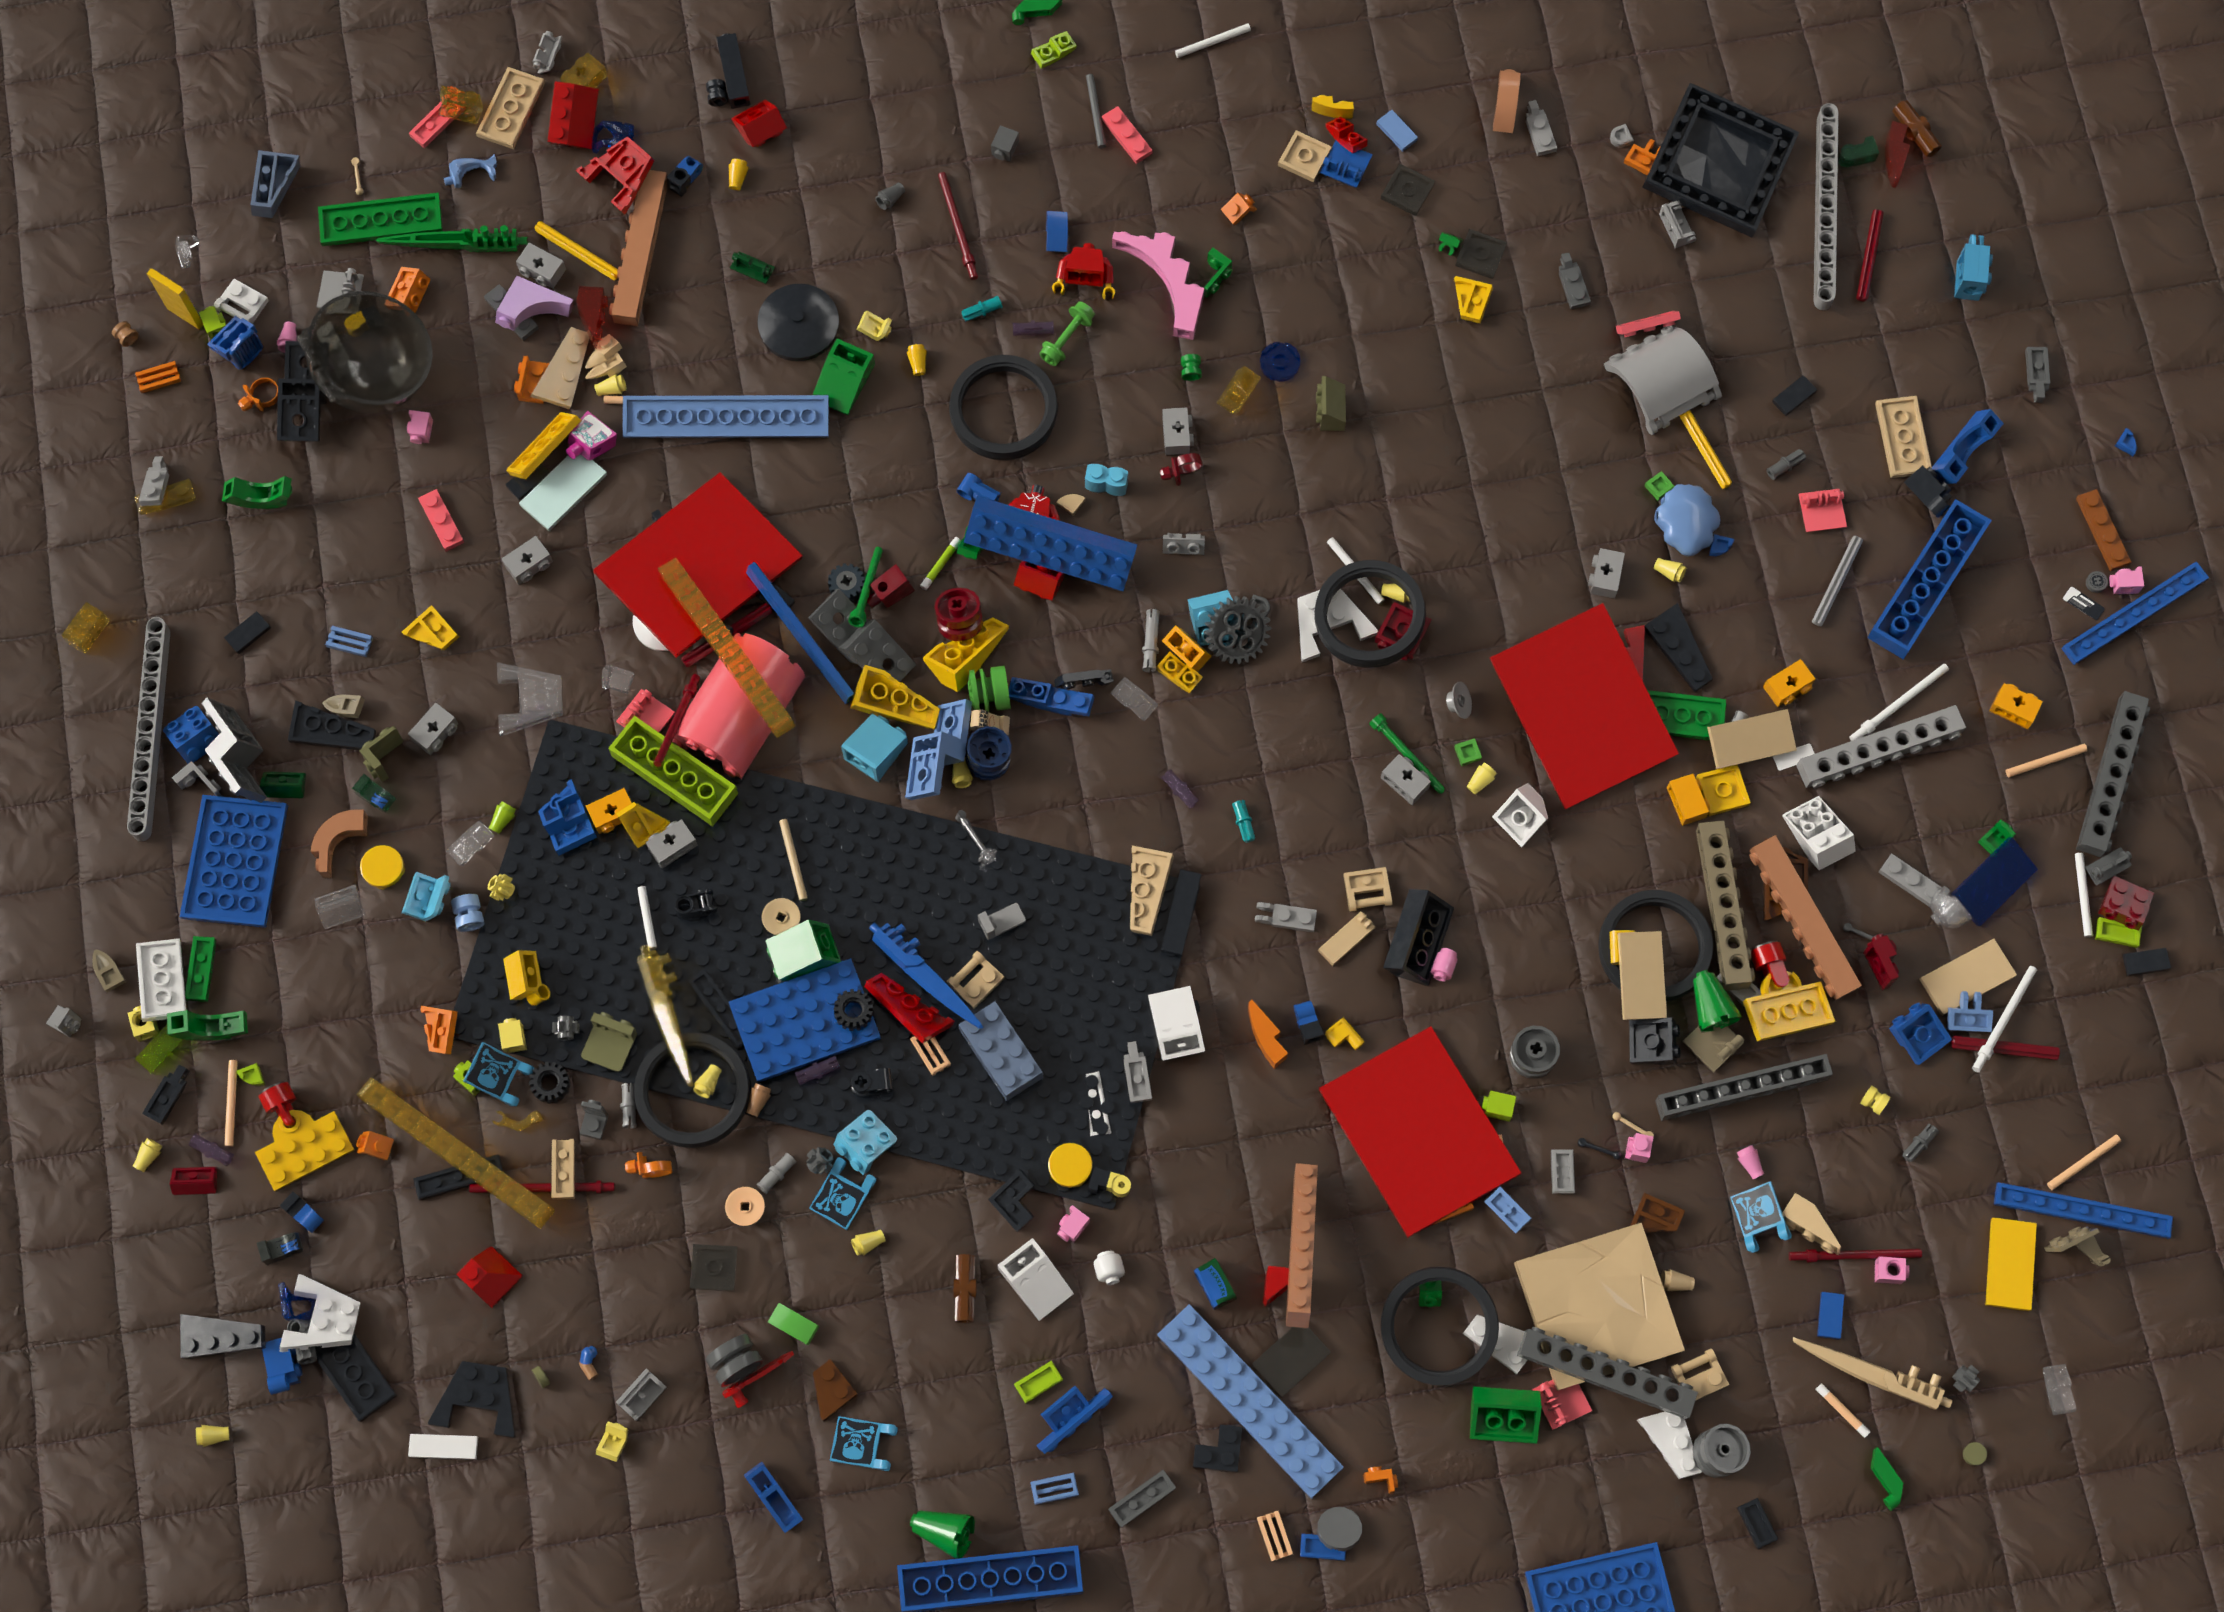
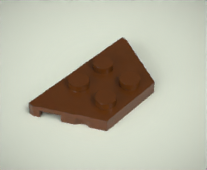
M1783 847L1808 891V859L1801 855H1796L1788 848ZM1765 883L1764 921H1768L1781 915L1783 908L1780 903L1774 901L1771 895L1772 889L1769 884L1766 885Z

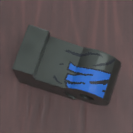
M298 1232L257 1243L261 1261L266 1265L292 1257V1255L303 1251Z

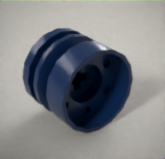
M986 726L977 729L970 736L967 745L966 763L970 772L975 777L991 781L1000 778L1008 770L1012 745L1004 731L996 727Z

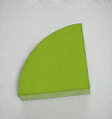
M258 1063L237 1070V1074L244 1082L254 1086L265 1085Z

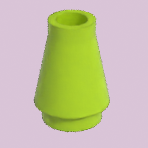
M501 801L500 805L496 806L488 828L500 834L504 827L515 817L516 809Z

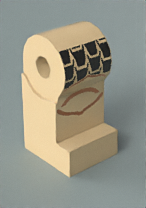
M985 710L971 711L970 729L972 731L989 726L996 727L1009 735L1010 717L1005 715L997 716Z

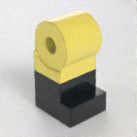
M1094 1167L1088 1192L1097 1194L1099 1188L1110 1191L1117 1197H1125L1130 1192L1131 1182L1124 1175Z

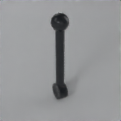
M1580 1138L1577 1142L1579 1147L1586 1146L1611 1155L1614 1159L1618 1160L1622 1157L1619 1151L1613 1152L1590 1144L1584 1138Z

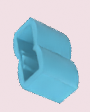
M1100 464L1087 465L1085 475V488L1087 490L1098 493L1106 491L1115 496L1126 495L1128 485L1127 470L1119 467L1107 468Z

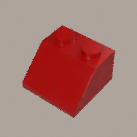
M766 99L731 118L746 143L752 147L763 145L766 142L765 140L770 137H777L783 133V130L787 129L778 108Z
M1022 561L1018 568L1014 586L1052 601L1061 586L1065 573Z

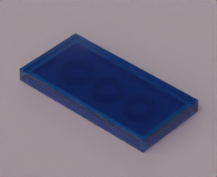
M2008 837L1951 895L1977 926H1981L2038 868L2012 837Z

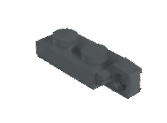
M1570 253L1561 254L1560 261L1562 266H1559V277L1570 309L1590 305L1591 300L1577 262L1572 263Z
M2026 347L2025 355L2029 391H2033L2034 403H2042L2043 399H2045V392H2048L2050 385L2048 348Z

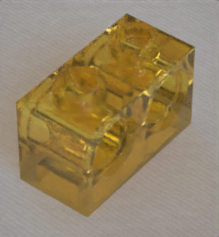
M85 602L61 636L69 645L86 654L110 620L101 610Z

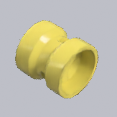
M1871 1085L1860 1104L1865 1107H1871L1873 1112L1880 1115L1891 1097L1887 1094H1881L1876 1087Z

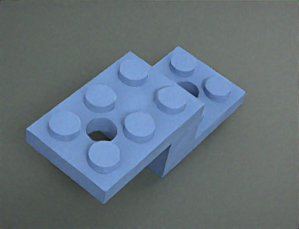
M964 699L938 705L940 711L934 733L913 738L905 798L915 800L940 795L944 766L964 762L972 701Z

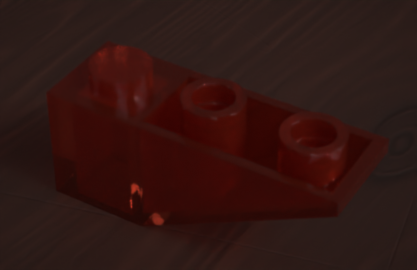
M579 286L576 301L578 314L594 349H597L598 341L602 340L603 331L601 324H605L604 308L608 307V296H605L604 287Z

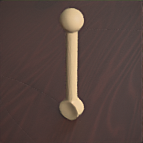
M355 157L351 162L355 169L356 194L362 195L364 191L361 188L358 168L360 161Z
M1619 1112L1613 1114L1614 1120H1620L1643 1135L1654 1137L1651 1131H1644L1621 1117Z

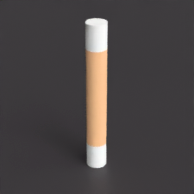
M1822 1383L1815 1389L1864 1438L1871 1432Z

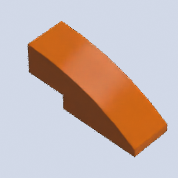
M1251 1000L1248 1004V1011L1253 1034L1265 1058L1275 1069L1287 1059L1288 1052L1276 1040L1280 1037V1030L1258 1005Z

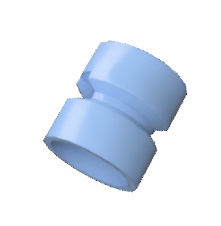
M464 894L451 900L453 913L457 915L455 923L458 931H473L484 926L483 914L481 911H478L481 906L477 894Z

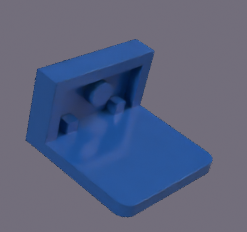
M198 706L188 709L183 715L168 723L163 729V732L187 764L191 761L194 763L205 755V749L219 735Z

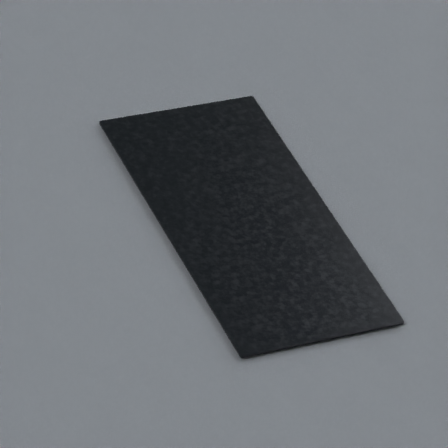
M555 720L548 721L498 876L499 874H506L513 878L511 883L515 886V890L509 899L504 898L503 901L490 897L484 916L485 924L480 928L453 1010L458 1011L454 1039L479 1046L484 1042L504 1052L501 1046L498 1024L504 1023L503 1021L506 1019L516 1018L523 1024L527 1050L510 1054L544 1063L549 1062L552 1064L555 1062L557 1065L567 1069L630 1085V1083L635 1084L637 1072L644 1058L659 1043L680 1034L702 1033L722 1040L740 1056L748 1072L751 1091V1087H754L757 1080L745 1047L743 1046L739 1050L735 1047L687 981L703 969H706L729 1001L786 982L779 980L774 974V964L767 953L765 940L775 935L764 927L762 912L765 906L774 899H789L799 908V924L808 919L829 924L841 962L852 959L862 989L868 994V998L872 1000L873 1018L881 1039L757 1083L771 1089V1097L760 1111L758 1117L746 1112L745 1115L836 1138L840 1131L866 1110H870L897 1137L896 1143L886 1152L1001 1182H1007L1021 1169L1036 1185L1032 1190L1109 1210L1115 1208L1118 1197L1112 1192L1098 1188L1097 1194L1088 1192L1094 1167L1124 1175L1143 1102L1130 1103L1124 1055L1129 1054L1128 1042L1136 1041L1138 1053L1143 1052L1145 1056L1148 1077L1150 1078L1158 1048V1039L1148 995L1173 990L1182 956L1161 952L1178 878L1168 876L1153 935L1135 933L1130 930L1132 872L1129 865L972 826L986 850L990 852L987 857H983V852H981L967 830L959 822L747 769L742 779L737 776L731 777L724 772L721 762L694 756L733 783L738 791L735 799L714 826H711L613 758L608 748L618 736ZM571 779L585 808L586 805L625 788L631 803L635 802L669 820L670 823L673 821L678 822L682 819L696 839L698 846L662 869L646 844L639 848L636 847L622 823L615 826L608 833L602 832L599 834L589 815L597 838L558 856L551 837L543 826L538 811L556 793L559 795L567 787V782ZM614 810L610 811L611 816L615 814ZM782 819L788 820L808 898L805 901H799L779 823ZM671 840L667 841L670 845L674 844ZM1199 885V887H1198V891H1197V895H1196V899H1195V904H1194L1192 916H1193L1194 909H1195V905H1196V902H1197V898H1198V894H1199V890H1200V885ZM641 886H646L657 948L652 950L648 949L637 888ZM701 890H713V903L718 910L716 913L688 920L680 919L677 916L674 903L678 897ZM1014 903H1018L1026 922L987 940L979 924L978 914L986 911L989 916ZM683 904L680 906L679 909L681 911H687L690 908V905ZM779 915L778 920L783 922L785 916ZM876 923L881 928L888 923L892 929L902 924L906 929L901 934L903 941L906 943L913 938L919 940L920 945L915 948L918 955L956 993L973 1014L996 1002L1043 1072V1078L1006 1101L961 1034L959 1024L965 1021V1019L933 997L872 940L874 933L869 929L870 926ZM518 950L536 951L541 982L550 990L549 999L538 1005H531L527 998L510 1000L503 959ZM978 951L1005 979L974 1009L947 983V980L951 976L954 977L973 958L972 955ZM978 964L959 984L964 987L983 967ZM883 973L903 986L906 993L915 994L921 998V1003L929 1008L931 1006L939 1010L938 1014L944 1018L950 1017L954 1020L952 1027L935 1036L951 1066L944 1068L941 1072H937L934 1076L931 1075L910 1040L914 1035L864 987L867 980ZM601 1012L613 1016V1020L618 1022L626 1020L633 1024L637 1032L624 1067L620 1072L586 1061L581 1056L593 1028L591 1018L594 1013L599 1015ZM559 1016H573L574 1021L579 1023V1034H574L573 1040H559L558 1035L552 1033V1023L558 1022ZM917 1040L932 1067H937L924 1045ZM928 1040L927 1043L940 1064L944 1063L931 1040ZM690 1048L673 1053L659 1064L652 1075L649 1090L730 1111L736 1096V1079L733 1070L722 1057L709 1050ZM713 1064L719 1067L722 1072L719 1075L714 1094L710 1095L709 1098H704L694 1092V1083ZM880 1068L891 1069L894 1085L893 1092L864 1097L856 1096L853 1093L851 1079L856 1073L874 1071ZM1100 1072L1105 1102L1102 1104L1098 1091V1078L1095 1075L1086 1077V1074ZM863 1081L859 1082L860 1088H864ZM1091 1089H1094L1097 1092V1095L1094 1098H1091L1088 1095V1092ZM1094 1110H1099L1101 1113L1098 1119L1092 1116ZM1089 1113L1093 1132H1096L1099 1135L1090 1136ZM1103 1113L1108 1115L1111 1134H1106L1108 1132V1125L1104 1122ZM1066 1143H1075L1084 1147L1090 1154L1092 1172L1082 1186L1063 1187L1051 1178L1048 1162L1051 1153L1058 1146Z

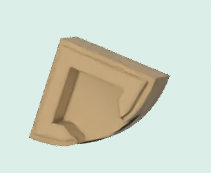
M1069 494L1060 498L1056 503L1074 516L1085 502V497Z

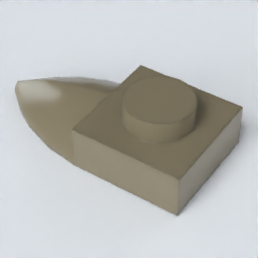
M343 694L332 696L323 701L322 704L326 709L337 713L341 717L359 718L365 699L359 695Z
M94 950L92 958L93 969L104 991L108 993L126 983L121 971L112 958L100 950Z

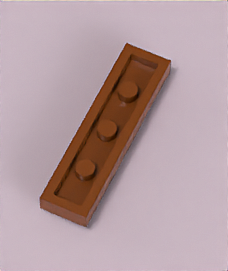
M2098 490L2078 495L2076 500L2109 570L2112 571L2129 565L2131 560Z

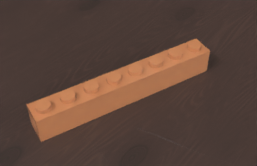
M649 170L633 200V206L635 207L634 211L630 212L629 215L630 230H627L625 234V242L627 244L621 253L623 263L622 267H618L617 278L619 281L613 290L615 300L614 303L610 304L609 314L612 315L614 323L638 326L667 192L666 172Z
M1776 835L1754 846L1750 850V859L1755 866L1758 865L1762 872L1760 876L1766 885L1769 884L1772 889L1771 895L1774 901L1780 903L1783 908L1782 915L1787 922H1791L1795 938L1798 941L1801 940L1805 947L1803 951L1809 960L1812 959L1815 964V973L1820 979L1823 978L1827 994L1837 1000L1861 987V983Z
M1296 1163L1286 1312V1326L1309 1327L1318 1165Z

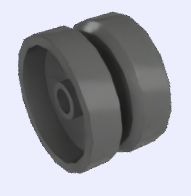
M1533 1025L1526 1027L1516 1035L1510 1048L1509 1058L1512 1067L1518 1074L1526 1078L1537 1079L1544 1077L1552 1071L1560 1056V1044L1551 1030L1543 1026Z
M748 1334L734 1337L717 1347L706 1357L705 1360L710 1369L718 1370L715 1377L721 1387L741 1380L763 1363V1359L758 1351H750L753 1342Z
M1719 1424L1700 1433L1692 1449L1693 1459L1697 1467L1705 1475L1713 1478H1724L1743 1469L1748 1463L1751 1453L1750 1443L1745 1433L1731 1424Z

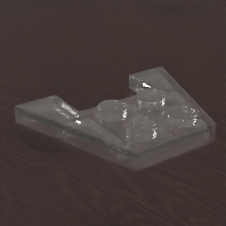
M497 662L498 684L519 683L520 713L498 715L500 737L563 715L562 679L560 675Z

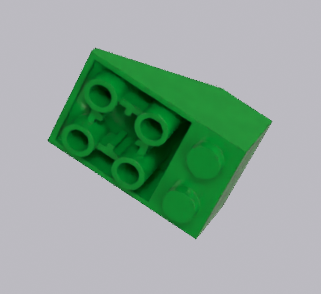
M836 339L827 356L813 395H828L830 408L849 415L875 366L874 354Z

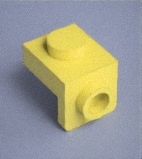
M865 311L856 330L879 341L889 335L892 328L890 327L892 320L890 318L883 320L873 313Z
M607 1422L605 1433L596 1449V1455L617 1462L627 1442L628 1429L619 1423Z

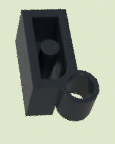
M1922 465L1904 483L1938 518L1950 508L1947 502L1952 498L1949 494L1952 489L1944 481L1940 484L1935 479L1938 475L1930 466L1926 469Z

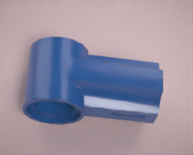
M972 473L966 474L956 490L960 496L967 500L973 499L976 501L977 496L998 502L1001 496L1000 492L983 484L982 480Z

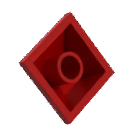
M492 1246L473 1257L456 1274L491 1308L523 1277Z

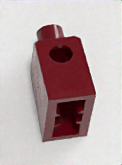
M895 564L871 583V587L875 592L869 595L867 603L871 608H874L882 602L888 608L913 593L915 589L897 564Z

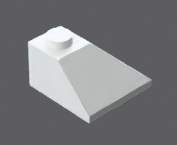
M1529 783L1516 789L1492 816L1521 847L1527 843L1548 819L1543 798Z

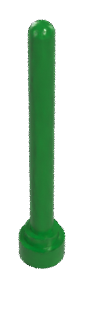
M881 547L874 549L857 608L850 613L848 622L854 627L860 628L865 625L867 616L864 610L872 588L871 583L874 581L883 552Z
M1382 713L1378 714L1369 725L1374 730L1382 732L1404 757L1409 758L1413 762L1414 767L1418 771H1424L1430 778V785L1439 794L1444 793V786L1387 726V718Z

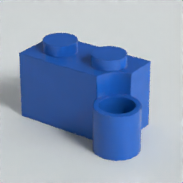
M282 1338L266 1342V1348L262 1349L268 1376L267 1384L271 1395L290 1390V1385L301 1383L300 1376L303 1375L301 1365L296 1361V1348L288 1349V1352H279Z

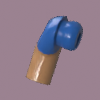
M594 1346L585 1347L581 1351L579 1362L589 1381L599 1375L592 1365L593 1358L597 1355V1349Z

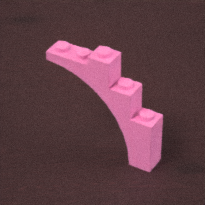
M1123 231L1114 232L1112 248L1128 252L1143 260L1155 270L1165 283L1174 305L1175 321L1173 336L1193 340L1204 298V288L1197 284H1186L1190 262H1186L1181 258L1172 259L1175 236L1165 232H1155L1153 240L1147 236H1134Z

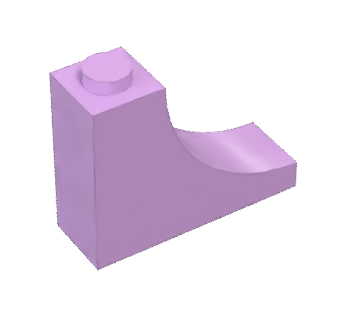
M516 276L497 309L495 323L514 331L522 321L534 315L553 313L569 317L572 311L573 299Z

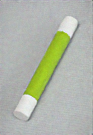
M958 537L952 540L920 585L922 589L927 590L958 548L961 543Z

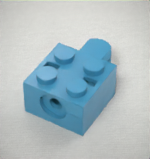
M1971 234L1968 244H1965L1957 260L1954 298L1979 301L1981 295L1985 294L1987 285L1991 283L1992 273L1989 272V266L1991 267L1993 254H1990V246H1984L1983 235L1978 236L1976 244V235Z

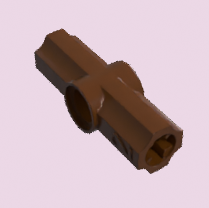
M1908 100L1901 101L1893 108L1892 112L1904 126L1903 129L1906 137L1910 141H1915L1926 157L1935 155L1941 149L1942 145L1930 131L1931 127L1928 120L1924 116H1919Z
M956 1255V1279H954L953 1288L955 1322L974 1323V1299H976L975 1255Z

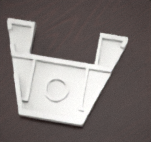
M1339 589L1333 596L1327 612V619L1331 630L1352 622L1360 641L1376 636L1378 633L1376 627L1348 596ZM1320 590L1297 599L1302 662L1320 656L1319 649L1313 636L1318 635L1314 611Z
M298 1274L294 1296L316 1299L308 1333L284 1330L279 1352H288V1349L295 1348L307 1350L313 1346L325 1348L351 1345L360 1310V1302L304 1275Z

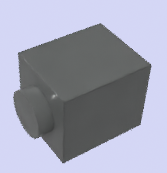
M1000 125L991 144V154L999 160L1011 161L1019 143V132Z

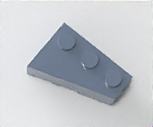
M258 150L251 198L252 216L273 218L300 168L299 155Z

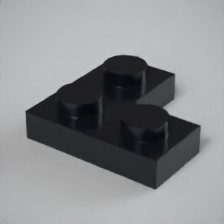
M1021 1169L988 1199L1016 1232H1019L1034 1218V1215L1020 1200L1036 1185Z
M1220 1424L1218 1447L1195 1444L1193 1468L1237 1473L1242 1427Z

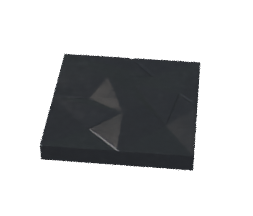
M1689 83L1642 188L1672 202L1680 201L1681 206L1752 238L1759 226L1799 132L1695 84Z

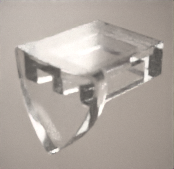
M182 235L176 238L175 250L182 269L189 268L191 265L192 255L190 248L199 244L198 238L195 236Z
M608 664L602 670V687L628 694L635 674Z

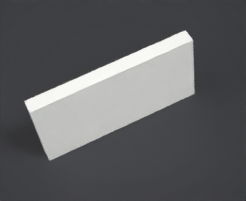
M180 938L136 943L142 1022L167 1019V1013L186 1010Z

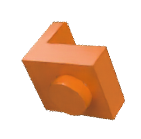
M1237 193L1221 208L1222 212L1234 225L1249 211L1255 212L1257 209L1253 205L1255 203L1248 194L1244 195L1241 193Z
M372 1131L363 1132L356 1143L358 1147L357 1153L388 1160L394 1139Z
M1371 1467L1363 1475L1365 1484L1387 1481L1389 1494H1394L1395 1488H1398L1397 1475L1392 1474V1469L1382 1470L1381 1467Z

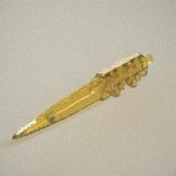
M643 945L640 947L642 955L637 957V961L655 1018L681 1075L688 1086H693L688 1058L672 1000L667 998V996L672 994L668 987L669 983L677 980L675 972L666 975L662 968L664 964L672 961L669 954L660 956L655 950L650 951L648 945Z

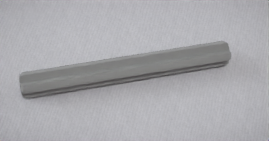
M1858 536L1852 537L1814 615L1813 624L1817 626L1823 625L1861 547L1862 538Z

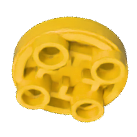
M386 845L375 846L368 850L360 864L361 874L366 882L381 890L397 883L405 872L404 861L399 852Z
M1075 1143L1062 1144L1050 1155L1048 1162L1051 1178L1063 1187L1082 1186L1092 1172L1091 1156L1081 1145Z

